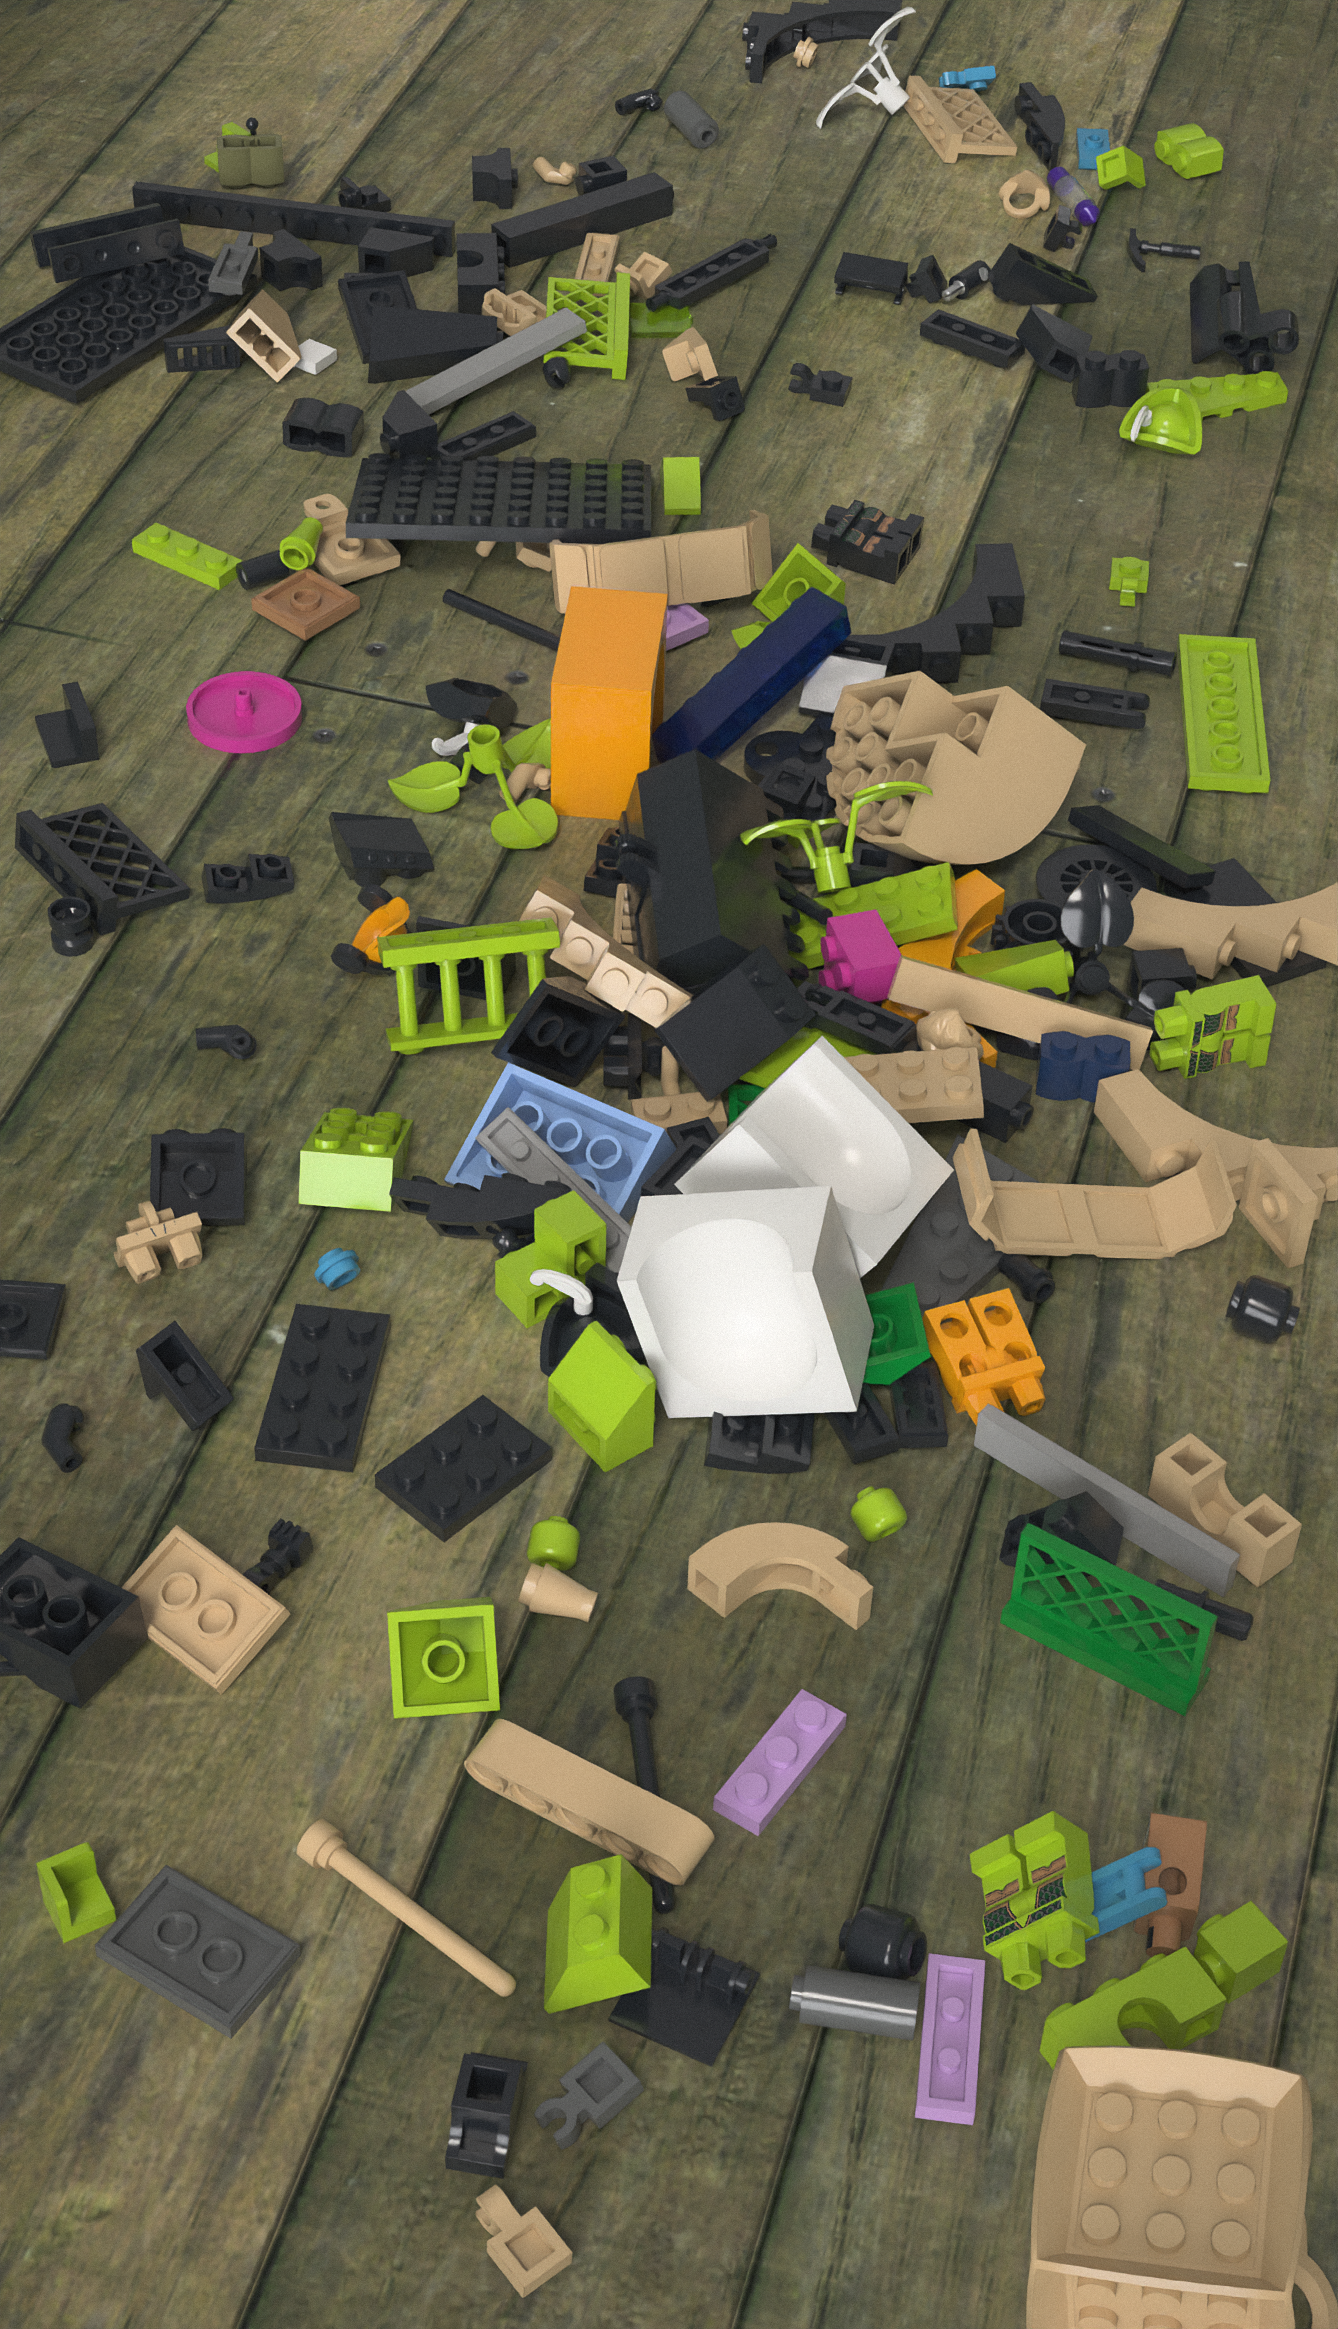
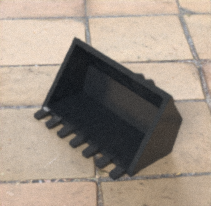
M696 749L638 773L626 810L622 811L620 816V836H617L614 842V850L619 855V859L616 862L617 870H619L621 876L624 875L627 886L634 955L661 975L694 995L732 960L764 943L789 978L792 977L804 981L809 978L808 967L788 954V950L796 953L804 951V940L797 934L784 928V923L797 926L801 922L800 914L796 909L780 901V896L793 899L796 896V888L791 882L776 874V870L784 873L791 871L792 863L789 857L772 848V844L780 847L787 845V835L774 838H754L748 845H745L740 838L741 833L768 824V818L775 821L782 820L784 818L783 809L780 805L764 796L763 788L747 781Z

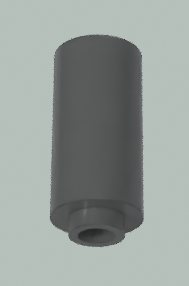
M677 91L667 98L664 105L665 115L695 147L706 148L714 143L719 133L718 124L687 92Z
M807 1965L805 1976L794 1975L789 2009L800 2011L799 2023L913 2041L920 1982Z

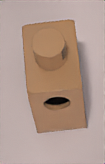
M1151 1813L1141 1849L1146 1847L1159 1849L1162 1863L1160 1866L1144 1873L1146 1889L1153 1887L1163 1888L1167 1896L1166 1906L1134 1920L1133 1930L1138 1934L1147 1935L1146 1954L1150 1957L1161 1953L1168 1956L1180 1949L1181 1941L1190 1939L1199 1910L1207 1821Z

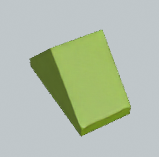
M699 457L663 458L660 466V483L664 515H701Z

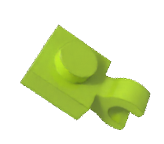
M1112 557L1109 590L1120 591L1119 605L1134 607L1136 592L1147 593L1149 561L1140 560L1136 557Z

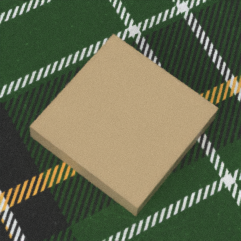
M1265 1138L1252 1143L1239 1209L1289 1269L1304 1263L1319 1198L1271 1140Z

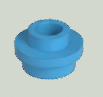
M342 1248L333 1249L318 1260L319 1267L315 1271L314 1276L319 1283H325L328 1290L338 1289L359 1275L361 1271L357 1264L359 1257L354 1250L343 1251Z

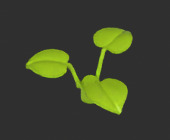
M551 718L526 729L503 745L500 732L495 726L485 724L474 727L467 735L470 752L463 753L464 766L462 774H460L459 769L449 762L437 761L416 767L401 777L388 779L392 793L401 803L419 812L434 813L446 810L460 800L458 788L467 784L471 765L473 764L483 774H496L505 802L509 810L496 815L491 822L492 837L499 845L510 849L534 848L541 846L543 843L550 842L558 832L556 812L547 802L531 798L518 806L515 805L502 770L503 767L509 769L512 773L515 767L521 763L544 764L545 768L551 769Z
M908 781L884 782L854 793L844 853H840L839 846L824 848L821 837L822 831L840 824V818H826L812 822L803 819L778 820L749 829L741 833L740 838L745 845H748L754 838H774L787 835L788 843L796 849L803 845L809 858L810 868L814 870L818 894L838 892L845 888H851L847 864L854 863L852 851L859 809L869 802L887 800L916 791L932 796L933 793L932 789L925 785ZM814 837L817 848L815 851L809 842V839Z

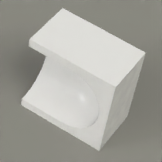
M821 1036L751 1102L674 1185L683 1194L831 1186L859 1278H861L878 1264L954 1169Z
M831 1186L640 1197L617 1283L648 1366L655 1377L657 1390L668 1418L712 1417L714 1411L723 1414V1416L857 1411L874 1323Z

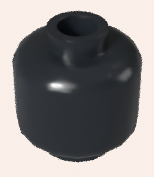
M1252 1275L1245 1283L1237 1281L1225 1317L1232 1319V1329L1236 1333L1271 1344L1279 1339L1282 1332L1292 1333L1300 1307L1292 1305L1293 1291L1291 1287L1259 1275Z
M867 1904L858 1910L853 1919L848 1918L843 1923L839 1934V1949L844 1952L846 1965L851 1972L907 1980L909 1976L914 1977L917 1975L924 1963L927 1951V1938L925 1933L920 1931V1926L913 1915L875 1904Z

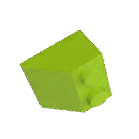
M622 1854L571 1868L548 1909L544 2009L549 2014L651 1987L652 1887Z

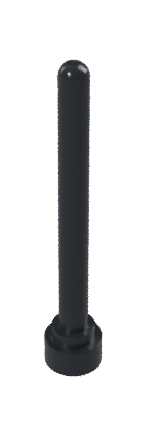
M629 1677L619 1681L613 1688L615 1709L629 1725L637 1786L660 1797L649 1721L658 1706L655 1683L646 1677ZM649 1873L653 1906L658 1913L668 1914L675 1907L673 1884Z

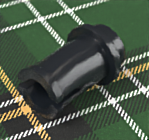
M1004 1253L999 1259L997 1265L999 1271L1020 1288L1021 1296L1026 1301L1042 1303L1053 1294L1055 1282L1053 1281L1052 1273L1048 1269H1040L1024 1254Z

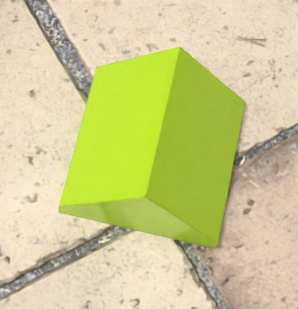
M797 543L753 600L752 604L773 623L797 626L812 632L814 638H816L819 630L833 632L842 628L846 583L807 549Z

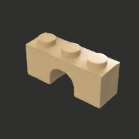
M1190 1432L1155 1457L1148 1496L1167 1511L1239 1553L1237 1571L1258 1588L1293 1562L1302 1524L1265 1493L1245 1507L1238 1503L1231 1495L1225 1482L1227 1462Z

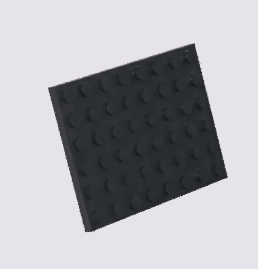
M374 453L370 454L368 458H362L346 520V538L550 543L552 540H559L562 543L606 544L650 538L651 465H646L643 461L637 459H627L622 461V464H608L607 460L600 458L588 459L586 463H571L570 459L561 457L552 458L550 462H535V459L531 457H516L513 461H499V458L495 456H481L476 461L463 460V457L458 455H445L441 457V460L426 459V456L421 454L406 455L405 459H392L388 454Z

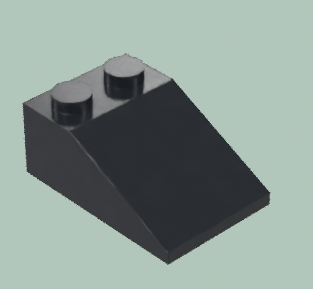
M763 943L732 960L656 1027L654 1031L708 1102L787 1042L816 1014Z
M569 976L545 978L540 981L491 1053L498 1059L576 1087L626 1016L619 1009L584 990L586 986L584 982Z
M18 1537L0 1555V1654L39 1688L81 1709L148 1639L139 1596Z

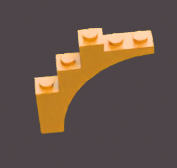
M977 869L955 880L958 930L905 943L898 948L901 955L954 970V958L960 956L964 945L971 947L979 937L992 929V925H995L996 915H1002L1005 890ZM889 999L882 1000L881 1008L914 1021L915 1024H917L919 1019L930 1014L929 1011ZM964 1022L967 1026L974 1029L971 1023ZM981 1036L980 1044L983 1046L984 1053L979 1061L996 1068L998 1051Z

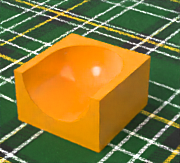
M571 586L551 681V806L555 810L556 815L620 820L622 811L626 810L636 775L651 768L652 734H662L664 726L668 594Z

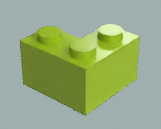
M574 1190L535 1208V1242L517 1251L510 1252L503 1258L495 1261V1294L526 1328L545 1320L552 1306L558 1300L571 1297L544 1282L540 1286L532 1284L530 1282L532 1272L541 1269L553 1270L569 1275L585 1285V1273L598 1262L606 1267V1223Z

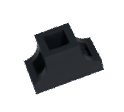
M497 148L495 153L486 156H472L473 201H487L496 204L499 209H512V188H518V169L511 168L510 148Z
M285 229L273 232V242L259 248L261 278L281 292L293 287H304L310 290L323 287L321 256Z
M471 2052V2054L464 2053L451 2103V2127L445 2156L446 2169L504 2179L528 2078V2062Z

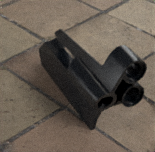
M1249 261L1239 262L1238 270L1226 269L1219 263L1204 266L1190 283L1191 351L1193 363L1197 364L1207 356L1222 349L1244 365L1247 374H1258L1262 371L1271 372L1274 369L1275 353L1285 355L1297 348L1299 344V327L1297 316L1293 312L1281 309L1263 314L1260 313ZM1232 286H1240V291L1232 292ZM1281 330H1288V331H1289V332L1284 333V334H1279V333H1277V332H1279V331H1281ZM1258 353L1265 354V355L1260 356V357H1254V356H1253L1254 354H1258Z

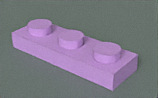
M801 1689L714 1796L713 1810L759 1836L845 1728L847 1714Z
M930 1953L928 1955L915 2118L973 2125L976 2108L985 1960Z

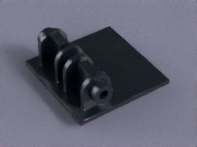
M662 1927L658 1931L652 1929L651 1987L621 1995L608 2021L713 2067L759 1980L760 1973L747 1968L746 1962L740 1960L736 1963L715 1954V1949L708 1947L706 1950L701 1948L700 1943L695 1940L689 1943L669 1934V1929Z

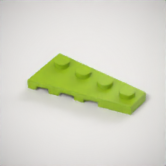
M1270 371L1248 375L1228 374L1224 377L1211 378L1197 376L1186 380L1163 379L1159 382H1149L1146 387V393L1166 386L1183 388L1189 391L1197 401L1201 421H1203V417L1213 414L1217 415L1220 419L1232 416L1234 409L1238 408L1250 412L1286 403L1289 391L1278 372Z

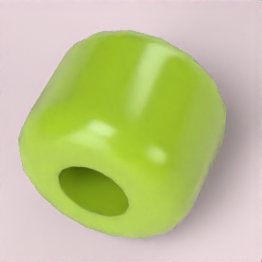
M873 1486L865 1488L857 1494L858 1500L850 1510L854 1523L863 1538L868 1542H875L897 1532L907 1521L905 1509L894 1491L890 1488H879L876 1490Z
M550 1516L548 1520L538 1521L532 1526L527 1547L528 1561L542 1567L548 1563L557 1570H570L577 1562L580 1533L573 1525L568 1523L566 1518L560 1516Z

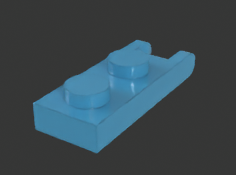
M1155 1847L1143 1848L1092 1872L1094 1910L1092 1915L1098 1918L1100 1933L1086 1939L1085 1942L1167 1905L1166 1891L1163 1888L1153 1887L1146 1889L1144 1873L1160 1866L1162 1863L1159 1849Z

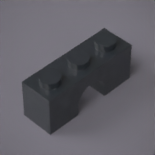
M456 233L458 313L482 315L484 295L488 291L496 288L505 294L504 247L497 246L496 233Z

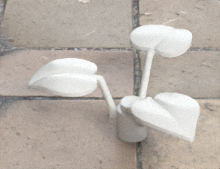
M906 7L898 11L875 32L868 45L871 47L874 44L877 51L871 56L869 61L865 62L858 69L850 84L838 91L822 109L816 120V125L820 129L827 112L844 98L854 93L864 95L876 105L881 102L891 115L896 113L910 99V96L899 85L900 81L895 76L885 55L889 46L887 44L882 46L886 34L905 15L916 13L912 7ZM882 63L890 79L887 76L883 79L879 74ZM872 73L879 82L873 89L877 95L856 85L855 82Z

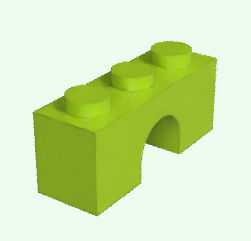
M1185 1946L1168 1956L1163 1953L1153 1956L1141 1966L1138 1972L1123 1980L1112 1978L1104 1982L1091 1997L1076 2005L1065 2003L1057 2007L1045 2020L1039 2051L1054 2070L1059 2051L1065 2047L1131 2046L1121 2033L1130 2028L1149 2030L1160 2037L1168 2049L1181 2050L1219 2029L1227 1998Z

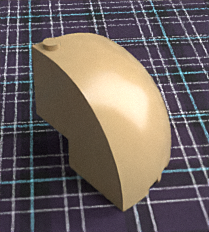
M916 671L843 686L830 728L836 732L835 744L828 748L826 758L832 764V772L826 775L829 796L836 800L837 807L834 810L837 817L840 818L844 825L848 826L854 793L890 781H908L925 785L932 789L933 796L916 791L887 800L869 802L862 806L858 813L855 835L872 845H877L885 850L916 861L933 864L950 862V865L987 863L1018 851L1031 842L1048 825L1066 798L1075 774L1080 768V761L1086 744L1009 686L954 696L923 672Z

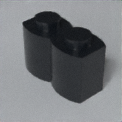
M1124 350L1113 355H1107L1101 351H1089L1087 354L1076 356L1071 392L1075 405L1084 408H1100L1108 405L1132 407L1138 399L1146 394L1149 365L1145 354L1135 350Z
M314 398L295 399L282 422L283 444L297 451L311 452L319 450L329 456L350 457L353 455L364 433V411L349 404L337 403L328 405Z

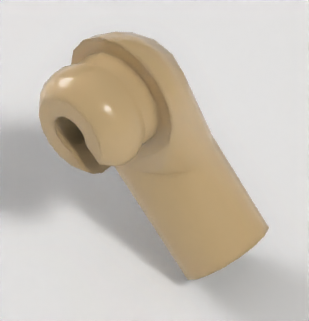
M521 763L517 765L506 781L514 803H517L525 789H536L537 787L542 790L550 789L551 769L545 768V765L540 763ZM500 790L499 795L503 800H505L502 790Z

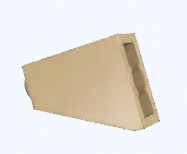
M263 289L239 313L226 332L277 383L302 358L288 313Z

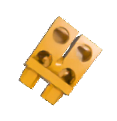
M1009 1288L970 1298L968 1305L963 1300L924 1312L922 1318L929 1349L940 1370L944 1386L953 1397L951 1402L957 1414L967 1411L977 1426L978 1413L988 1403L1004 1412L1000 1401L1011 1398L1018 1414L1022 1416L1037 1413L1042 1409L1046 1398L1040 1380L1045 1366L1041 1357L1037 1356L1035 1346ZM996 1306L995 1309L984 1312L986 1308ZM952 1318V1321L940 1324L943 1320Z

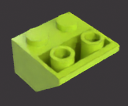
M596 1320L586 1327L548 1378V1412L606 1473L653 1447L657 1383L651 1370L643 1364L639 1365L626 1351L620 1338L614 1334L610 1335Z

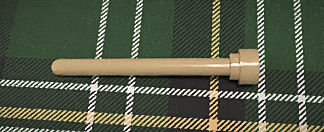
M320 1819L312 1824L304 1833L297 1846V1855L315 1869L321 1867L325 1870L335 1869L495 1993L502 1997L513 1994L516 1989V1981L513 1976L347 1851V1843L342 1840L343 1833L327 1820Z

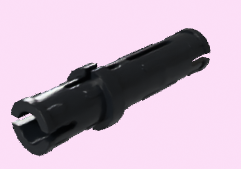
M1069 630L1063 631L1059 643V654L1128 667L1130 672L1135 673L1138 670H1144L1171 677L1177 660V652L1144 647L1143 642L1135 641L1134 644L1070 632Z

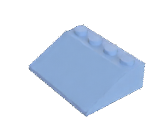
M508 1062L444 1181L452 1186L455 1183H464L480 1190L484 1175L501 1178L503 1173H508L477 1142L475 1137L509 1107L604 1201L628 1222L637 1210L641 1186L677 1148L665 1129Z

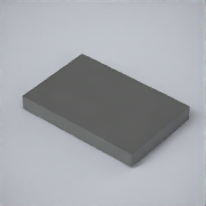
M168 1865L161 1869L95 1944L97 1957L230 2039L233 2038L301 1956L300 1944Z

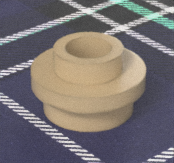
M808 37L805 42L800 40L793 56V58L797 59L796 66L810 68L819 48V45L813 42V38Z

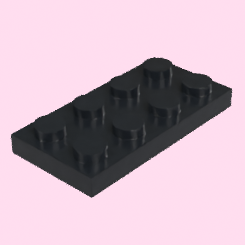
M305 1304L295 1305L254 1447L255 1461L353 1473L391 1329L390 1314Z

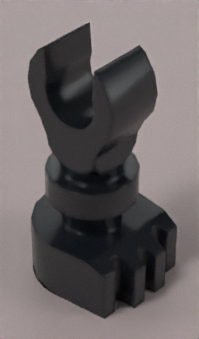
M281 1518L269 1532L268 1546L270 1549L266 1550L260 1557V1563H257L243 1574V1576L268 1595L278 1578L285 1577L291 1567H300L313 1552L310 1533L302 1532L301 1526H294L293 1522L289 1520L286 1523Z

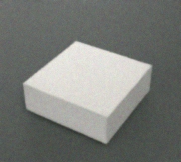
M308 339L298 346L302 358L294 367L317 375L337 360V349Z

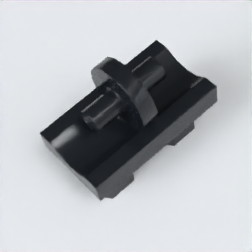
M628 1013L627 1026H619L603 1048V1086H628V1100L641 1098L642 1070L648 1072L651 1076H658L661 1073L662 1048L665 1046L658 1037H650L641 1043V1019L632 1013Z

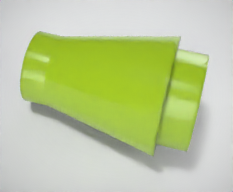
M312 517L303 519L302 523L281 541L280 558L287 567L293 570H303L314 563L320 535L323 532V526L317 519Z

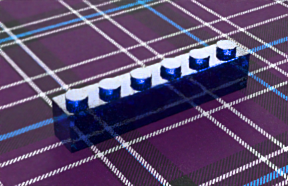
M810 587L800 598L795 599L785 612L774 622L769 623L758 637L747 647L742 648L730 663L720 672L715 673L703 688L694 696L688 698L676 713L657 727L651 739L658 762L662 764L694 749L716 761L852 633L847 606L814 587Z

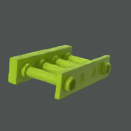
M552 917L377 937L378 954L383 967H391L396 972L400 1027L385 1029L391 1052L398 1051L401 1054L410 1055L420 1053L426 1047L501 1039L518 1014H505L501 959L505 957V954L522 952L524 955H527L529 993L531 996L540 981L546 978L544 954L548 953V949L560 948L559 930ZM478 957L480 960H483L488 1017L462 1019L457 964L461 962V959ZM435 962L440 967L444 1022L418 1025L413 969L417 967V964Z

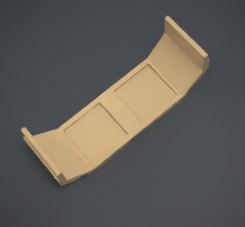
M749 510L750 520L738 526L599 545L562 543L559 540H552L549 547L556 609L560 613H566L571 586L668 594V606L740 597L751 594V592L757 589H763L773 576L769 516L756 510Z
M970 1128L964 1143L958 1145L953 1156L969 1225L985 1241H988L990 1238L993 1241L995 1251H1002L1006 1254L1051 1256L1094 1254L1097 1257L1158 1260L1164 1257H1175L1176 1253L1184 1249L1196 1248L1224 1235L1233 1220V1212L1237 1206L1216 1140L1208 1142L1195 1167L1150 1188L990 1181L978 1131Z

